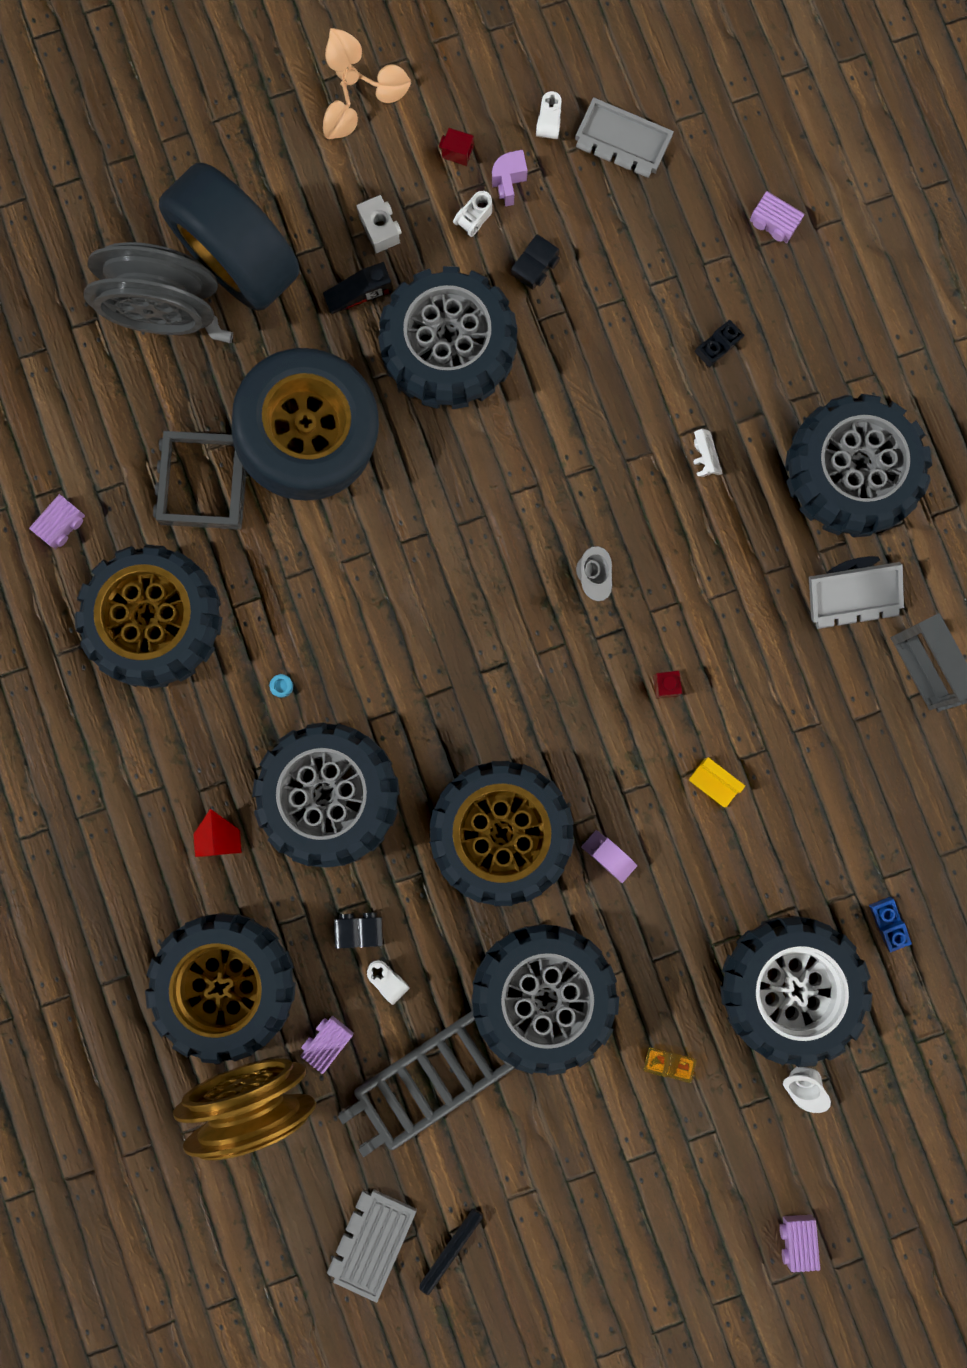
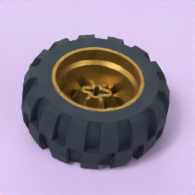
M218 913L202 916L185 923L184 926L173 931L160 944L161 949L157 956L152 958L147 972L150 980L149 989L145 990L147 1009H152L156 1020L152 1024L161 1038L166 1036L174 1044L172 1049L187 1058L195 1056L200 1058L202 1063L220 1064L228 1060H233L234 1062L251 1056L269 1043L281 1030L290 1015L289 1010L295 997L296 982H293L292 975L294 966L288 951L285 952L278 940L280 938L268 927H263L256 923L255 919L240 914ZM222 950L229 951L227 962L223 958ZM211 958L219 961L218 970L210 968L209 961ZM234 959H239L242 962L243 968L241 971H236L233 968L232 962ZM194 962L204 970L202 974L190 969ZM252 967L254 974L245 977L243 972ZM198 978H202L206 982L205 990L197 988L196 981ZM245 980L252 982V992H246L243 989V982ZM230 983L223 991H214L219 984ZM201 995L200 998L203 1000L192 1008L188 999ZM243 997L255 1001L252 1008L245 1003ZM211 999L216 1002V1011L207 1009V1000ZM231 1001H237L240 1004L239 1012H233L230 1009ZM224 1010L225 1024H217L219 1012Z

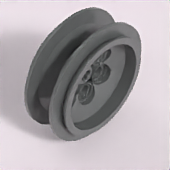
M136 242L112 244L90 254L88 268L100 280L88 284L84 289L83 296L85 301L105 319L126 328L161 335L190 334L209 326L213 322V309L202 299L212 296L217 291L218 281L211 271L193 257L171 248Z

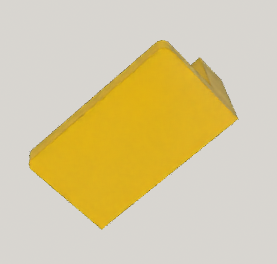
M709 757L704 758L689 778L692 784L724 808L745 787L743 783Z

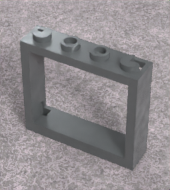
M163 431V438L159 440V450L162 452L161 460L157 462V472L160 476L159 482H156L155 494L158 496L157 504L153 507V516L156 518V521L161 525L242 530L247 471L241 464L236 450L234 453L229 517L167 514L173 442L234 445L232 435Z
M940 613L890 637L929 710L938 708L939 711L967 703V662ZM922 633L953 691L952 693L947 692L917 636L918 634Z

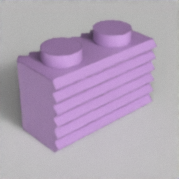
M766 191L753 211L750 222H753L754 227L759 230L765 229L775 240L788 243L805 214Z
M59 494L29 529L49 546L57 549L67 542V535L73 529L76 530L82 525V518L85 515Z
M331 1016L329 1020L324 1018L316 1028L319 1031L314 1039L309 1037L301 1047L304 1050L301 1058L321 1074L326 1071L354 1034L334 1016Z
M812 1215L783 1216V1224H780V1235L782 1240L785 1239V1249H782L784 1265L787 1264L791 1272L819 1271L820 1260L816 1219Z

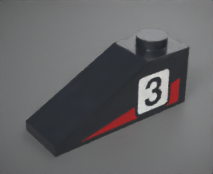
M381 262L358 271L323 292L330 314H334L393 293V288L385 263Z

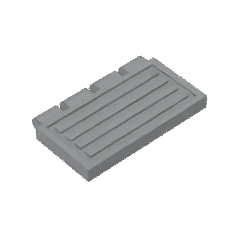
M593 97L575 137V140L578 141L576 148L591 153L594 147L596 148L595 156L609 162L615 156L614 164L631 170L634 164L636 165L635 173L649 178L651 172L656 174L674 131Z
M900 562L810 576L811 620L816 622L817 629L834 627V619H836L838 626L856 623L857 615L860 622L879 619V612H881L882 618L899 616V609L904 608L903 565Z
M373 1189L372 1194L362 1191L356 1208L363 1211V1214L353 1211L346 1231L354 1235L343 1234L336 1253L344 1258L334 1256L327 1274L335 1278L333 1283L377 1303L417 1209Z

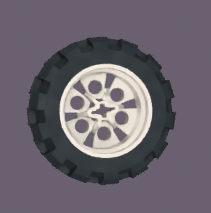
M798 916L775 917L761 922L759 927L752 931L748 930L736 941L737 947L731 956L728 955L722 970L725 973L724 982L720 989L722 1004L725 1005L728 1014L727 1019L735 1033L745 1041L746 1045L766 1059L781 1065L787 1063L794 1064L797 1067L816 1066L818 1061L826 1058L830 1061L846 1052L844 1046L851 1039L857 1041L866 1026L862 1024L865 1012L871 1011L873 993L868 991L867 981L871 977L866 962L860 959L856 952L857 947L844 934L837 932L832 926L815 919ZM781 956L783 960L782 968L776 962V959ZM810 956L814 957L817 961L810 968L805 969ZM796 958L798 960V967L791 971L788 964L791 959ZM775 968L777 970V977L774 980H769L767 973L770 969ZM816 972L818 980L815 984L810 985L808 981L809 975ZM765 982L770 984V987L760 989V984ZM794 985L801 988L798 990V996L791 993L794 991ZM830 988V996L819 995V990L817 989ZM774 992L775 1001L772 1004H767L765 1001L766 995ZM814 996L816 1004L814 1007L808 1008V998ZM793 1006L795 1009L793 1017L786 1018L785 1010ZM779 1007V1014L774 1022L769 1016ZM802 1012H807L813 1022L805 1026Z

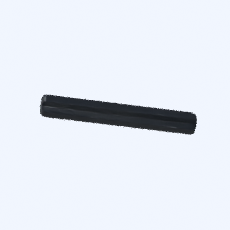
M473 1208L420 1283L419 1289L424 1294L429 1295L483 1219V1214L477 1209Z

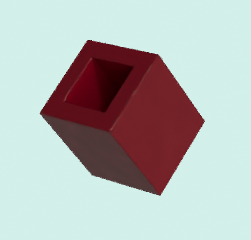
M448 128L446 136L442 135L439 148L442 149V158L467 166L474 148V136Z
M680 671L656 673L653 676L656 699L678 697L682 694Z

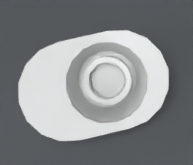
M796 1067L791 1071L789 1077L784 1079V1088L800 1108L812 1113H822L830 1108L831 1100L823 1088L821 1075L815 1069Z

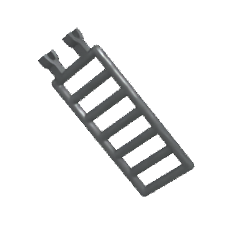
M473 1011L354 1090L358 1101L341 1111L338 1118L344 1124L363 1110L368 1115L378 1134L359 1146L358 1150L363 1158L383 1143L386 1144L389 1150H395L515 1069L514 1066L503 1060L505 1064L492 1071L465 1029L467 1025L475 1021ZM455 1033L459 1035L485 1076L474 1085L445 1041ZM436 1046L465 1089L464 1092L455 1098L451 1096L425 1054ZM416 1059L445 1102L443 1106L434 1112L405 1068ZM396 1073L399 1074L425 1116L415 1125L412 1124L385 1081ZM378 1086L405 1129L403 1133L394 1139L366 1096V1093Z

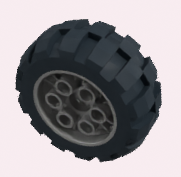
M443 266V272L432 274L429 268L414 274L413 282L409 285L405 282L401 283L390 295L391 302L383 307L379 321L380 335L378 339L380 351L389 377H393L397 383V388L409 398H414V396L422 401V405L439 409L440 405H452L453 410L469 407V402L477 398L479 401H483L495 392V387L499 382L506 380L512 369L514 355H516L518 329L515 313L509 308V300L499 287L494 286L492 288L488 284L487 277L473 270L467 275L460 273V267ZM448 311H458V312L453 314V313H449ZM432 314H435L437 316L433 320L426 319L428 316ZM469 322L474 323L476 325L472 329L464 327V325ZM445 332H447L449 338L452 339L451 343H449L447 339H445ZM424 335H428L431 338L427 342L420 340ZM471 338L484 339L483 345L474 342ZM466 345L470 346V348L465 351L460 350L458 348ZM431 349L432 353L426 361L423 360L421 356ZM443 350L447 352V355L445 357H439L437 355L440 354ZM457 355L461 365L453 367L452 358H456Z
M861 394L858 398H852L851 395H844L831 399L823 407L819 406L805 419L792 438L791 447L787 451L785 469L789 471L790 478L786 482L791 497L798 498L802 504L799 510L810 521L815 518L824 524L823 530L836 535L844 532L850 533L853 538L867 537L879 531L884 532L897 525L917 507L920 498L926 494L931 480L930 475L927 474L928 469L932 466L931 448L929 446L924 447L921 440L926 434L917 420L911 424L903 416L907 410L893 401L889 405L880 403V396ZM845 438L851 439L854 442V446H849ZM829 443H830V444H832L833 446H835L837 449H839L840 451H837V452H836V451L827 449V447H828V445H829ZM882 456L886 457L888 464L882 461ZM835 458H839L841 466L835 463ZM855 463L860 464V465H859V470L855 469V468H856V464H855ZM840 473L839 477L842 479L834 484L830 477ZM848 477L854 478V484L856 486H853L848 482ZM871 477H877L880 485L874 484ZM863 486L865 487L867 498H860L861 487Z
M325 722L307 724L306 728L298 731L292 730L278 739L279 744L272 751L268 750L259 764L262 769L258 780L254 779L252 797H256L257 810L254 811L259 828H263L269 837L267 841L279 853H284L292 858V861L306 866L323 868L345 866L361 860V857L370 851H374L384 841L385 834L390 826L394 824L398 809H396L397 797L400 795L398 778L394 774L392 762L385 751L373 739L354 728L342 724H327ZM323 759V766L321 772H319L315 761ZM334 765L337 768V774L334 778H329L327 776V769ZM350 767L355 771V775L346 780L342 779V776ZM307 770H312L314 773V777L310 782H305L303 777ZM295 780L303 784L302 789L293 787ZM345 784H350L352 793L344 797L341 789ZM324 790L331 791L329 795L331 798L330 800H322V798L325 796L323 793ZM299 792H303L305 795V801L301 805L295 802V796ZM347 800L361 803L358 812L346 806ZM337 806H341L344 811L340 819H335L333 816V810ZM305 808L306 811L303 817L299 819L296 813ZM314 810L320 813V819L317 823L310 821V814ZM326 818L331 820L333 832L326 833Z
M540 924L529 927L525 926L510 932L509 935L497 941L486 952V956L477 968L472 983L473 993L471 1002L473 1017L481 1036L489 1048L502 1061H506L517 1070L530 1074L545 1073L548 1076L563 1074L570 1068L583 1066L594 1058L593 1054L602 1044L606 1045L614 1030L612 1025L615 1015H618L619 996H617L615 985L617 980L611 964H608L602 955V951L591 940L586 939L576 931L556 925ZM538 961L540 976H535L529 965L530 963ZM568 968L573 975L565 982H562V976ZM549 969H555L557 972V978L553 982H547L545 979V974ZM526 977L534 979L535 984L531 990H524L522 987V981ZM568 985H572L575 988V995L572 998H565L563 994L565 987ZM509 987L521 991L522 997H508ZM544 992H547V996L555 999V1001H546L545 1005H542V1001L535 996H543ZM526 1001L530 1004V1010L526 1014H519L517 1011L519 1003ZM570 1002H581L579 1011L569 1007ZM562 1010L570 1011L571 1018L568 1022L562 1023L559 1021V1014ZM530 1017L532 1020L527 1029L523 1031L518 1025ZM540 1018H546L548 1021V1026L543 1031L536 1029V1022ZM557 1022L561 1030L556 1035H553L552 1023Z

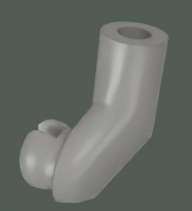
M214 316L213 322L205 327L209 336L214 340L231 343L233 332L221 330L218 325V318Z

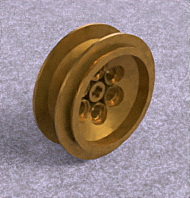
M288 1059L263 1060L231 1069L192 1088L183 1096L182 1102L174 1109V1118L182 1123L208 1121V1123L188 1136L183 1144L184 1152L189 1156L199 1157L203 1160L229 1159L260 1150L294 1133L315 1110L316 1102L312 1096L306 1094H282L296 1086L305 1077V1066Z

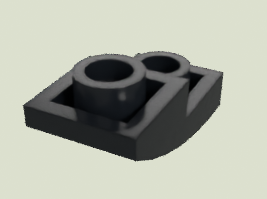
M728 320L710 338L699 345L694 352L710 368L745 335L731 320Z
M878 556L851 559L838 564L826 573L871 567L879 562L880 559Z

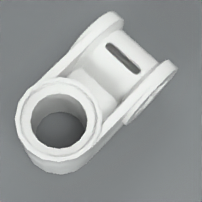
M547 92L542 98L536 137L558 139L562 101L557 92Z
M486 191L475 193L469 202L456 214L453 223L460 225L468 232L470 237H473L492 214L491 195ZM482 202L487 204L484 208H480L477 205Z
M376 960L368 966L367 977L369 981L392 1005L410 989L408 984L383 961ZM375 967L376 969H379L380 967H382L383 976L380 977L379 975H377L376 977H374V970L372 968Z

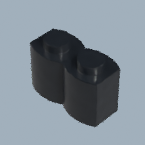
M537 234L512 267L511 275L532 290L537 285L540 287L547 278L545 273L550 268L554 269L560 260L559 248Z
M377 912L363 913V917L354 918L353 913L339 914V919H334L335 948L383 946L382 916L377 917Z

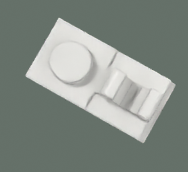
M705 429L695 431L696 439H694V444L697 451L702 454V457L695 459L694 464L705 465L702 471L697 472V476L705 477L710 474H723L711 432Z

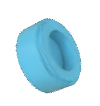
M276 675L270 681V691L276 697L285 698L292 693L293 682L286 675Z

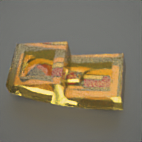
M649 1047L643 1071L692 1083L697 1059Z

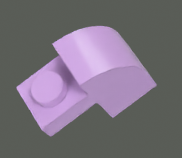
M523 150L509 152L500 156L492 169V187H498L500 199L504 198L505 206L514 205L512 184L527 181V166Z
M597 830L581 847L621 883L637 867L628 855Z

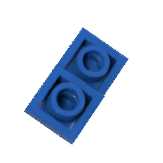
M892 897L869 905L877 928L889 952L912 944L906 925L901 921Z

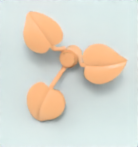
M330 28L325 58L328 66L335 70L337 76L342 80L340 85L343 87L346 104L336 100L327 108L323 120V133L327 139L346 137L357 126V113L354 109L349 108L351 103L347 85H353L358 79H362L377 87L376 97L378 100L384 103H393L400 100L407 93L411 84V79L405 71L394 64L386 65L379 71L377 76L378 82L362 75L352 65L359 62L362 56V48L359 41L348 32L335 28Z

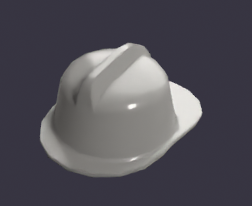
M599 546L591 547L585 551L582 558L578 561L576 573L581 580L585 594L592 600L603 601L608 598L612 589V562L609 553L604 548Z

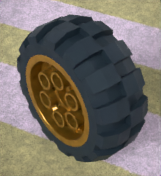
M146 544L141 549H135L131 546L116 551L115 558L109 562L103 559L91 571L94 574L88 585L82 584L77 600L81 602L80 612H76L74 615L76 631L82 637L81 647L89 660L94 661L99 666V670L120 682L135 687L144 686L150 689L168 687L169 683L177 680L182 682L196 673L195 668L202 661H208L215 650L213 644L216 635L221 634L223 618L219 613L221 602L216 588L210 582L209 576L193 560L179 551L174 552L166 549L164 546ZM150 583L145 592L144 584ZM138 589L137 597L130 599V592ZM156 589H161V596L158 599H153V592ZM175 594H178L181 599L170 604L166 603ZM124 599L128 601L126 605L121 604ZM125 609V617L118 619L117 613L119 610ZM173 609V616L169 619H164V614L167 610ZM150 613H152L154 618H150L149 621L146 620V616H150ZM125 625L118 634L117 628ZM168 625L179 628L175 637L166 630L169 627ZM132 629H137V636L129 640V632ZM157 629H160V637L158 639L153 640V633H155ZM144 638L148 640L149 652H141Z
M491 761L490 763L476 765L462 772L441 793L431 817L430 845L433 858L441 874L451 886L455 887L464 896L478 903L481 902L494 906H512L528 902L542 895L545 890L556 883L565 871L564 868L572 853L574 822L570 807H568L562 795L563 793L552 780L550 781L540 771L525 764L522 765L509 761ZM514 798L523 802L515 813L510 811ZM485 799L491 810L487 815L477 805ZM499 802L507 806V813L503 816L496 815L493 810L495 804ZM519 813H524L529 818L528 824L524 827L518 826L515 822V817ZM479 815L486 817L488 821L484 829H477L474 826V819ZM495 823L502 829H508L506 833L508 843L501 837L496 838L497 829ZM538 826L539 836L525 834V829ZM464 830L477 831L478 837L465 840ZM520 837H526L530 841V847L526 851H521L517 848L516 843ZM480 839L486 840L489 844V849L485 853H479L475 849V843ZM501 850H506L510 854V860L506 864H500L496 859L497 853ZM516 852L526 861L519 867L513 857V854ZM488 853L494 855L490 869L481 865Z

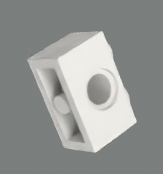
M381 195L356 205L358 216L375 253L400 243L399 234H402L398 222H393L390 216L393 213L388 201L384 202ZM379 221L385 222L382 226L375 225Z

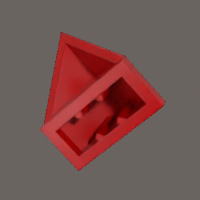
M210 808L194 832L195 857L242 853L241 830Z

